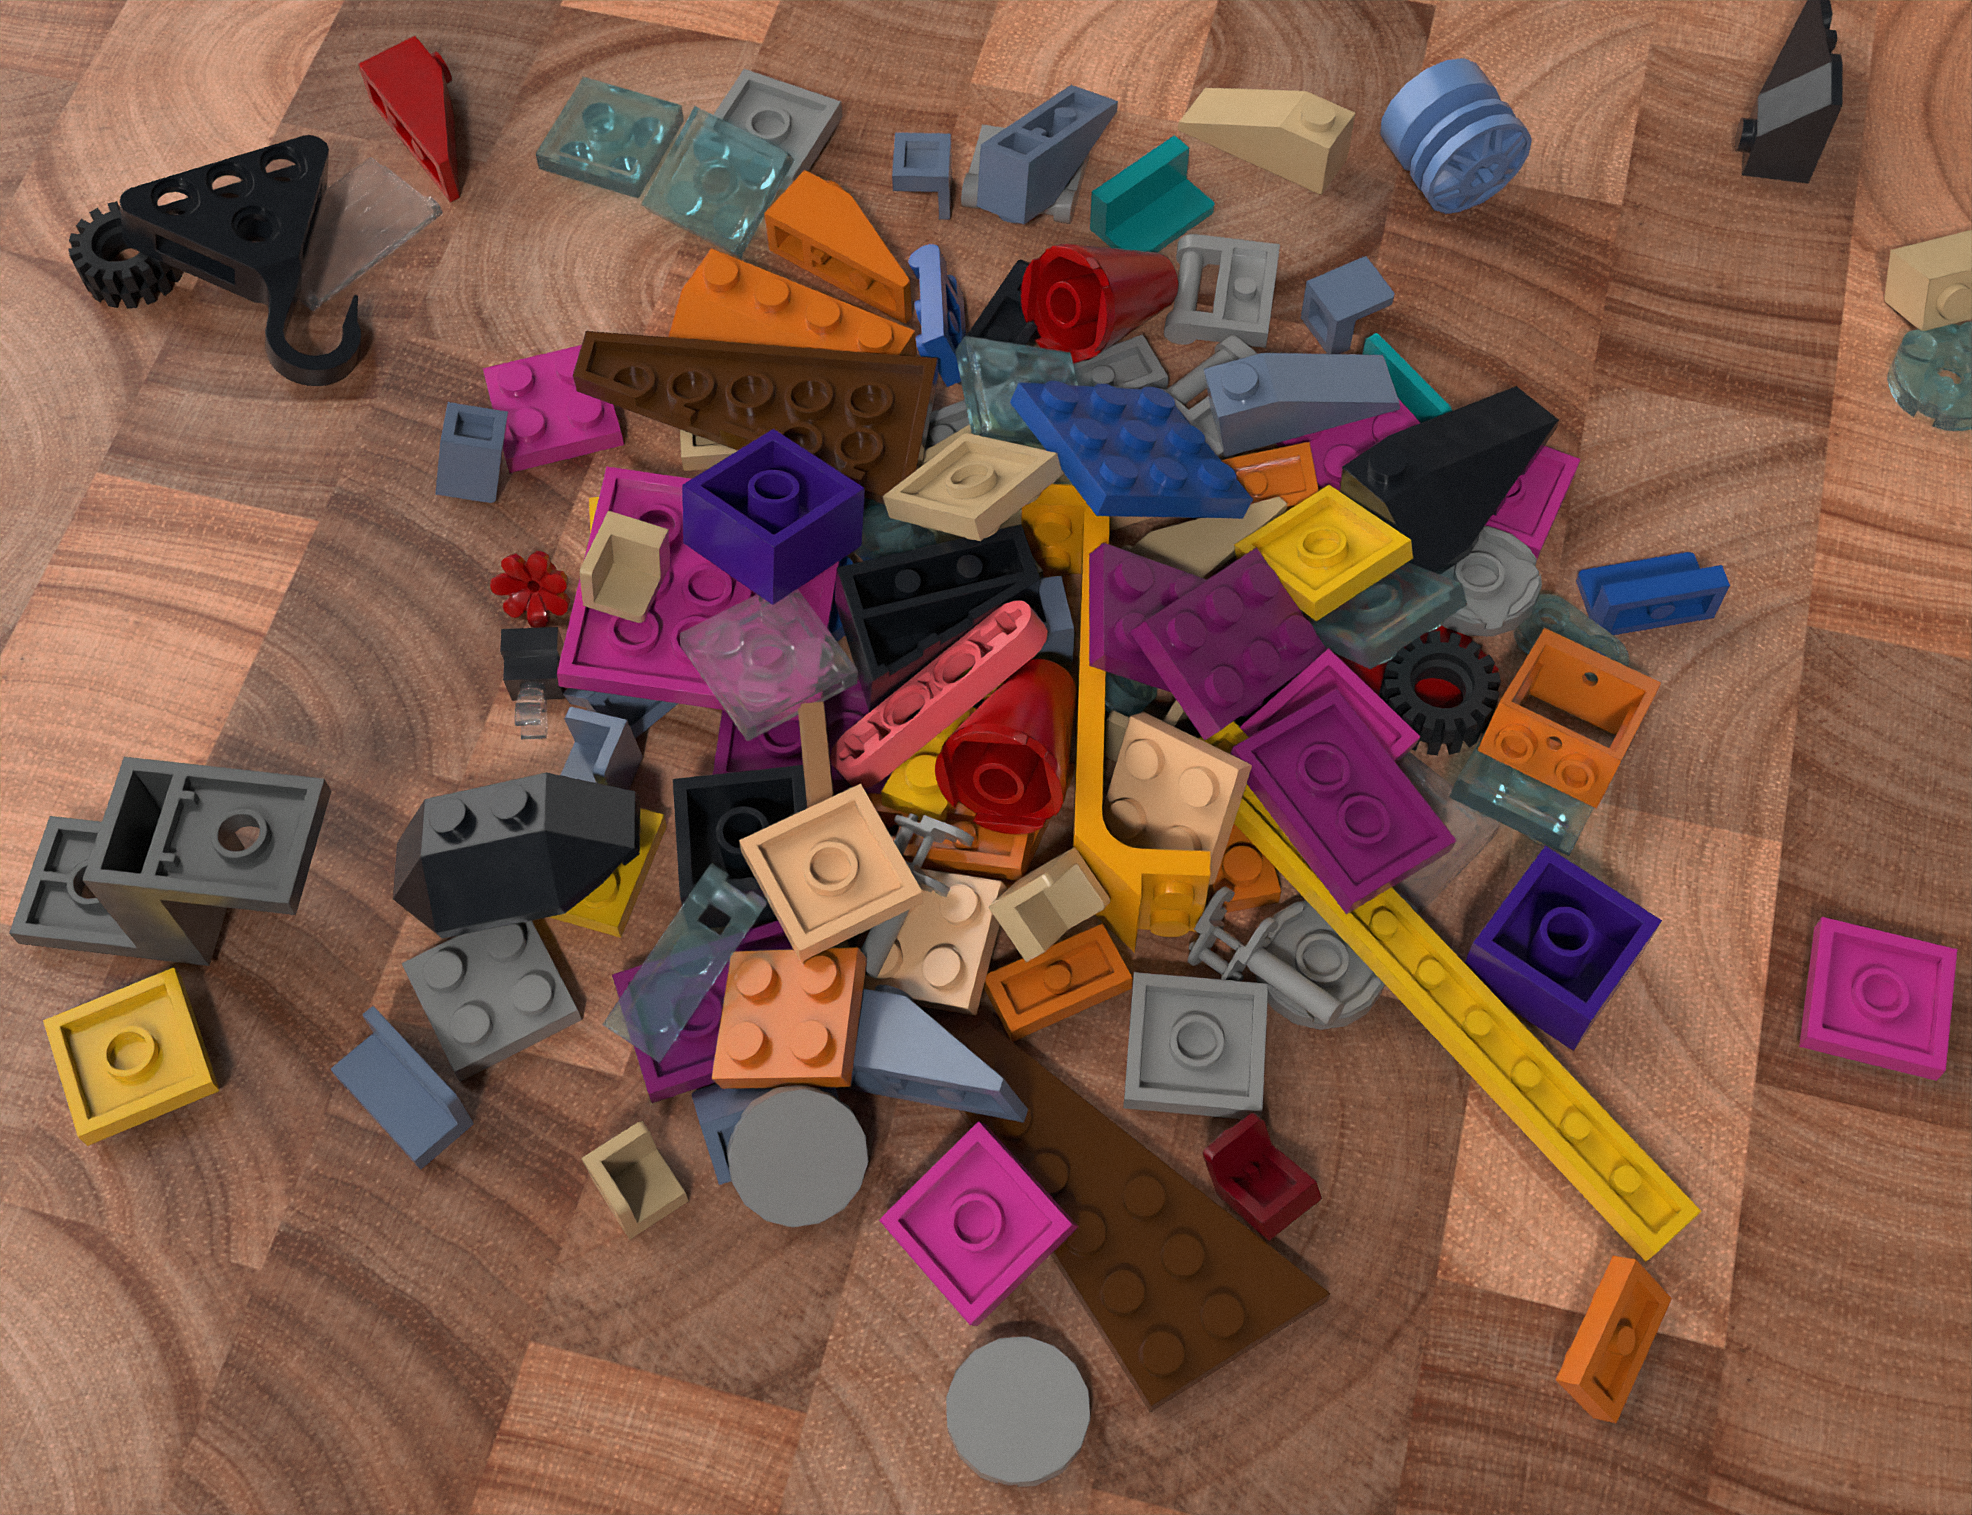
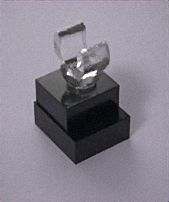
M558 627L501 629L500 652L504 659L503 681L511 700L516 701L515 726H521V740L547 739V700L565 699L563 695L565 687H559L557 678L564 646Z

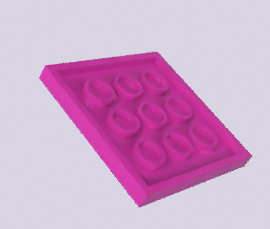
M606 466L585 557L607 512L611 511L669 529L670 567L646 619L642 623H636L583 606L579 579L557 671L559 687L799 721L798 708H801V704L813 703L817 699L836 589V568L840 567V561L772 605L683 543L682 485L691 480L690 478Z

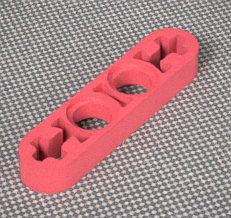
M1012 601L997 608L848 729L832 748L830 755L832 766L853 787L859 784L862 785L863 789L874 786L1032 659L1046 642L1048 633L1046 625L1030 605L1024 601ZM972 667L963 678L955 682L963 672ZM920 708H922L921 711H920L913 719H911V720H909L908 722H906V720H907L915 711H917V710H919Z

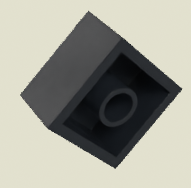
M803 765L673 779L679 892L689 930L778 921L741 852L739 840L807 809Z

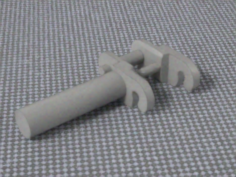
M912 813L909 814L908 818L896 815L894 821L901 828L894 843L902 856L913 833L924 837L913 862L905 861L918 885L925 891L932 893L934 890L938 895L946 898L950 891L949 887L926 876L925 872L920 868L934 841L942 843L947 839L956 843L958 839L960 843L971 847L974 837L955 826L926 815L923 816L920 823L917 822L919 817ZM909 910L870 929L861 948V952L867 958L866 975L873 978L878 977Z
M1226 886L1219 889L1212 897L1194 928L1195 931L1200 933V936L1196 942L1193 941L1189 946L1191 952L1188 956V963L1196 966L1203 961L1222 975L1221 980L1241 982L1244 978L1242 972L1247 965L1251 972L1328 1026L1332 1025L1341 1015L1344 1004L1266 950L1271 942L1266 935L1269 932H1275L1279 922L1271 917H1267L1257 927L1248 944L1241 943L1223 930L1224 923L1221 921L1227 912L1222 904L1225 901L1230 902L1235 893ZM1217 938L1236 950L1230 963L1210 950Z

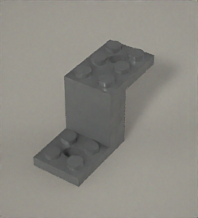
M124 757L102 822L56 816L49 817L9 934L18 944L210 966L227 908L296 915L331 795V789L324 778ZM247 826L259 828L258 839L251 847L245 849L235 832ZM85 885H87L96 898L86 899L82 897Z

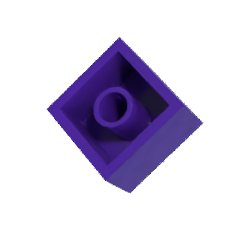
M772 429L682 485L683 543L774 605L862 546L865 488L775 429Z
M1544 846L1475 939L1465 964L1505 1006L1574 1051L1641 957L1662 920L1549 847Z

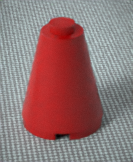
M1059 244L1045 249L1046 251L1040 258L1033 259L1025 270L1021 286V305L1026 323L1034 321L1042 337L1035 339L1036 343L1052 359L1061 363L1075 364L1096 357L1169 307L1175 300L1178 292V277L1171 261L1160 253Z
M1029 660L1008 677L944 742L935 763V776L938 787L945 799L954 808H956L960 801L964 806L976 813L972 822L994 832L1016 835L1028 834L1043 828L1046 820L1053 815L1056 816L1060 811L1067 792L1076 700V685L1067 670L1049 660Z

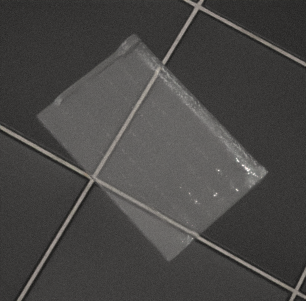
M372 157L366 159L326 189L303 269L302 290L298 300L311 311H315L443 214L440 205L431 196L425 198L388 167L382 166Z

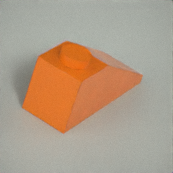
M804 170L764 213L769 251L906 324L912 318L910 279L851 194L844 191L837 183L823 180Z

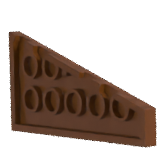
M586 331L573 372V379L577 392L735 450H740L762 435L775 429L864 487V497L885 504L883 496L922 465L939 372L937 358Z
M986 1022L957 1039L999 1074L1028 1109L1024 1122L961 1110L959 1112L970 1129L978 1121L986 1124L1078 1225V1228L1050 1256L1149 1412L1154 1411L1328 1301L1331 1293L989 1023Z

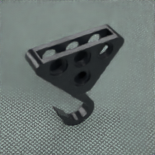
M314 135L300 136L125 190L120 197L123 241L128 247L254 303L267 305L269 311L265 329V350L269 362L279 374L301 385L325 386L344 379L353 371L359 360L361 330L357 321L358 295L353 296L343 323L342 341L332 352L317 356L303 354L292 348L285 339L290 320L302 290V273L328 184L329 148L323 139ZM278 159L289 160L295 164L269 173L266 171L267 165ZM222 176H235L242 180L217 189L212 187L213 182ZM178 192L188 196V198L162 206L157 204L159 198L166 193Z

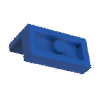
M1692 552L1584 569L1579 571L1576 578V583L1596 638L1712 619L1715 617L1730 587L1722 565L1700 568Z

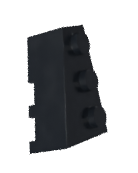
M1022 524L998 529L996 533L984 538L982 541L969 540L964 537L836 568L835 604L869 712L997 608L1012 601H1024L1034 610L1041 579Z

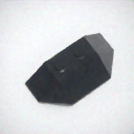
M546 772L427 798L423 801L397 842L393 900L442 939L565 914L602 885L620 864L626 866L640 854V797L635 791Z

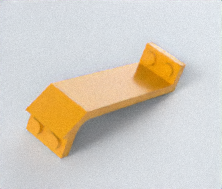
M1051 484L1040 493V496L1035 501L1022 507L1021 524L1032 556L1042 568L1043 576L1055 577L1065 573L1081 574L1072 848L1075 847L1110 898V903L1095 915L1135 953L1138 929L1150 930L1153 934L1162 937H1179L1187 934L1189 931L1197 932L1194 928L1204 912L1210 881V851L1130 847L1115 839L1104 824L1102 796L1106 671L1089 666V554L1102 543L1109 544L1110 516H1096L1073 485Z

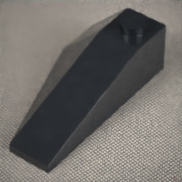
M1830 0L1806 1L1757 97L1750 118L1742 117L1740 119L1735 136L1734 150L1743 152L1742 176L1809 184L1842 108L1843 62L1841 54L1832 53L1838 37L1836 30H1830L1833 15Z
M1517 386L1387 436L1342 467L1341 493L1411 539L1413 559L1400 568L1424 587L1470 554L1479 541L1481 530L1492 515L1496 516L1506 501L1507 493L1518 477L1525 475L1557 429L1559 419Z

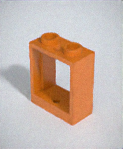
M1544 628L1501 698L1477 751L1597 809L1661 682ZM1591 672L1595 674L1598 680H1588L1585 677V673ZM1530 694L1616 736L1608 748L1522 706ZM1549 737H1558L1562 741V744L1550 739Z

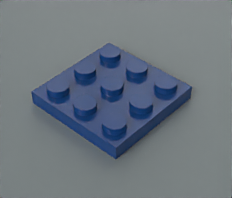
M1048 381L1046 384L1019 382L1010 404L1046 451L1057 453L1061 470L1096 516L1243 519L1253 501L1250 494L1236 479L1235 471L1219 459L1205 442L1204 434L1192 426L1175 406L1173 397L1159 388L1147 386L1143 389L1116 388L1108 384H1097L1095 387L1075 386L1059 381Z

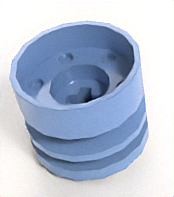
M1465 58L1445 60L1425 69L1414 77L1391 100L1381 120L1380 135L1401 166L1405 170L1410 171V176L1415 185L1423 192L1432 208L1446 214L1461 212L1481 204L1502 190L1521 169L1529 155L1532 141L1526 126L1519 118L1515 117L1509 104L1501 101L1495 86L1478 64Z

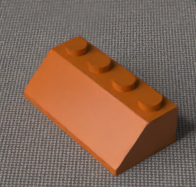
M712 248L682 288L668 336L672 338L917 357L915 330Z

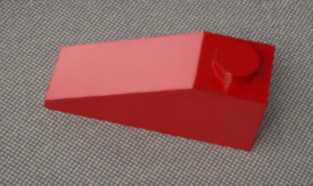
M413 36L359 63L358 66L371 104L451 203L460 198L454 112L447 84L452 82V76L442 56L437 51L430 54L418 38Z

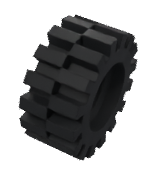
M117 201L107 204L110 210L108 213L102 214L98 208L89 212L93 221L89 223L81 219L76 224L80 234L71 233L69 242L72 248H68V251L88 292H91L94 299L100 303L105 299L107 305L118 308L122 299L127 309L137 308V299L144 298L146 304L149 305L156 302L153 295L154 292L159 290L166 296L172 291L168 280L178 283L182 277L180 269L141 252L130 259L111 262L117 254L130 249L123 241L121 211Z
M1440 631L1429 632L1426 644H1423L1419 635H1415L1408 639L1406 649L1399 645L1393 651L1391 661L1388 660L1379 697L1421 736L1412 750L1416 751L1419 742L1422 741L1429 743L1427 754L1438 756L1441 744H1446L1448 753L1451 755L1460 752L1463 741L1470 748L1478 742L1481 733L1485 734L1500 695L1498 689L1501 680L1499 672L1492 673L1495 662L1490 655L1478 660L1481 646L1473 640L1465 649L1459 646L1462 635L1452 632L1448 643L1440 641ZM1423 679H1442L1452 683L1462 692L1463 701L1457 707L1437 708L1422 701L1416 695L1415 686Z

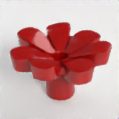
M535 551L528 557L526 562L524 558L515 553L501 561V567L506 573H500L493 577L490 581V589L496 595L510 596L502 606L507 615L517 618L526 610L528 624L533 628H543L547 624L550 611L558 616H562L567 612L570 598L564 591L567 589L569 580L564 571L557 570L555 565L550 562L548 554L542 551Z

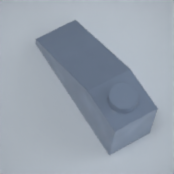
M1070 85L982 143L980 148L977 207L997 214L1003 221L1024 225L1054 204L1116 114L1118 101Z
M1260 353L1204 369L1210 409L1225 457L1400 410L1399 400L1383 355Z
M878 985L875 990L863 989L851 1087H845L846 1089L1024 1122L1028 1109L1007 1082L918 1007L910 995L888 985Z

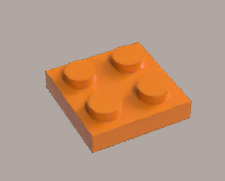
M858 947L829 948L800 962L794 950L731 952L712 1080L722 1089L778 1088L799 1084L812 1087H851L867 958Z

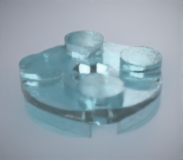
M1965 322L1960 326L1950 324L1926 331L1916 329L1908 332L1903 337L1889 367L1887 381L1893 398L1905 412L1914 417L1917 411L1927 417L1936 419L1932 426L1942 430H1972V322ZM1942 370L1951 371L1961 378L1960 384H1955L1951 377H1942L1938 373Z

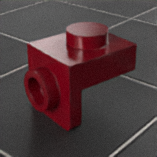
M1255 1113L1249 1114L1235 1126L1222 1132L1203 1151V1158L1216 1194L1268 1241L1322 1200L1317 1181L1272 1144L1265 1121Z

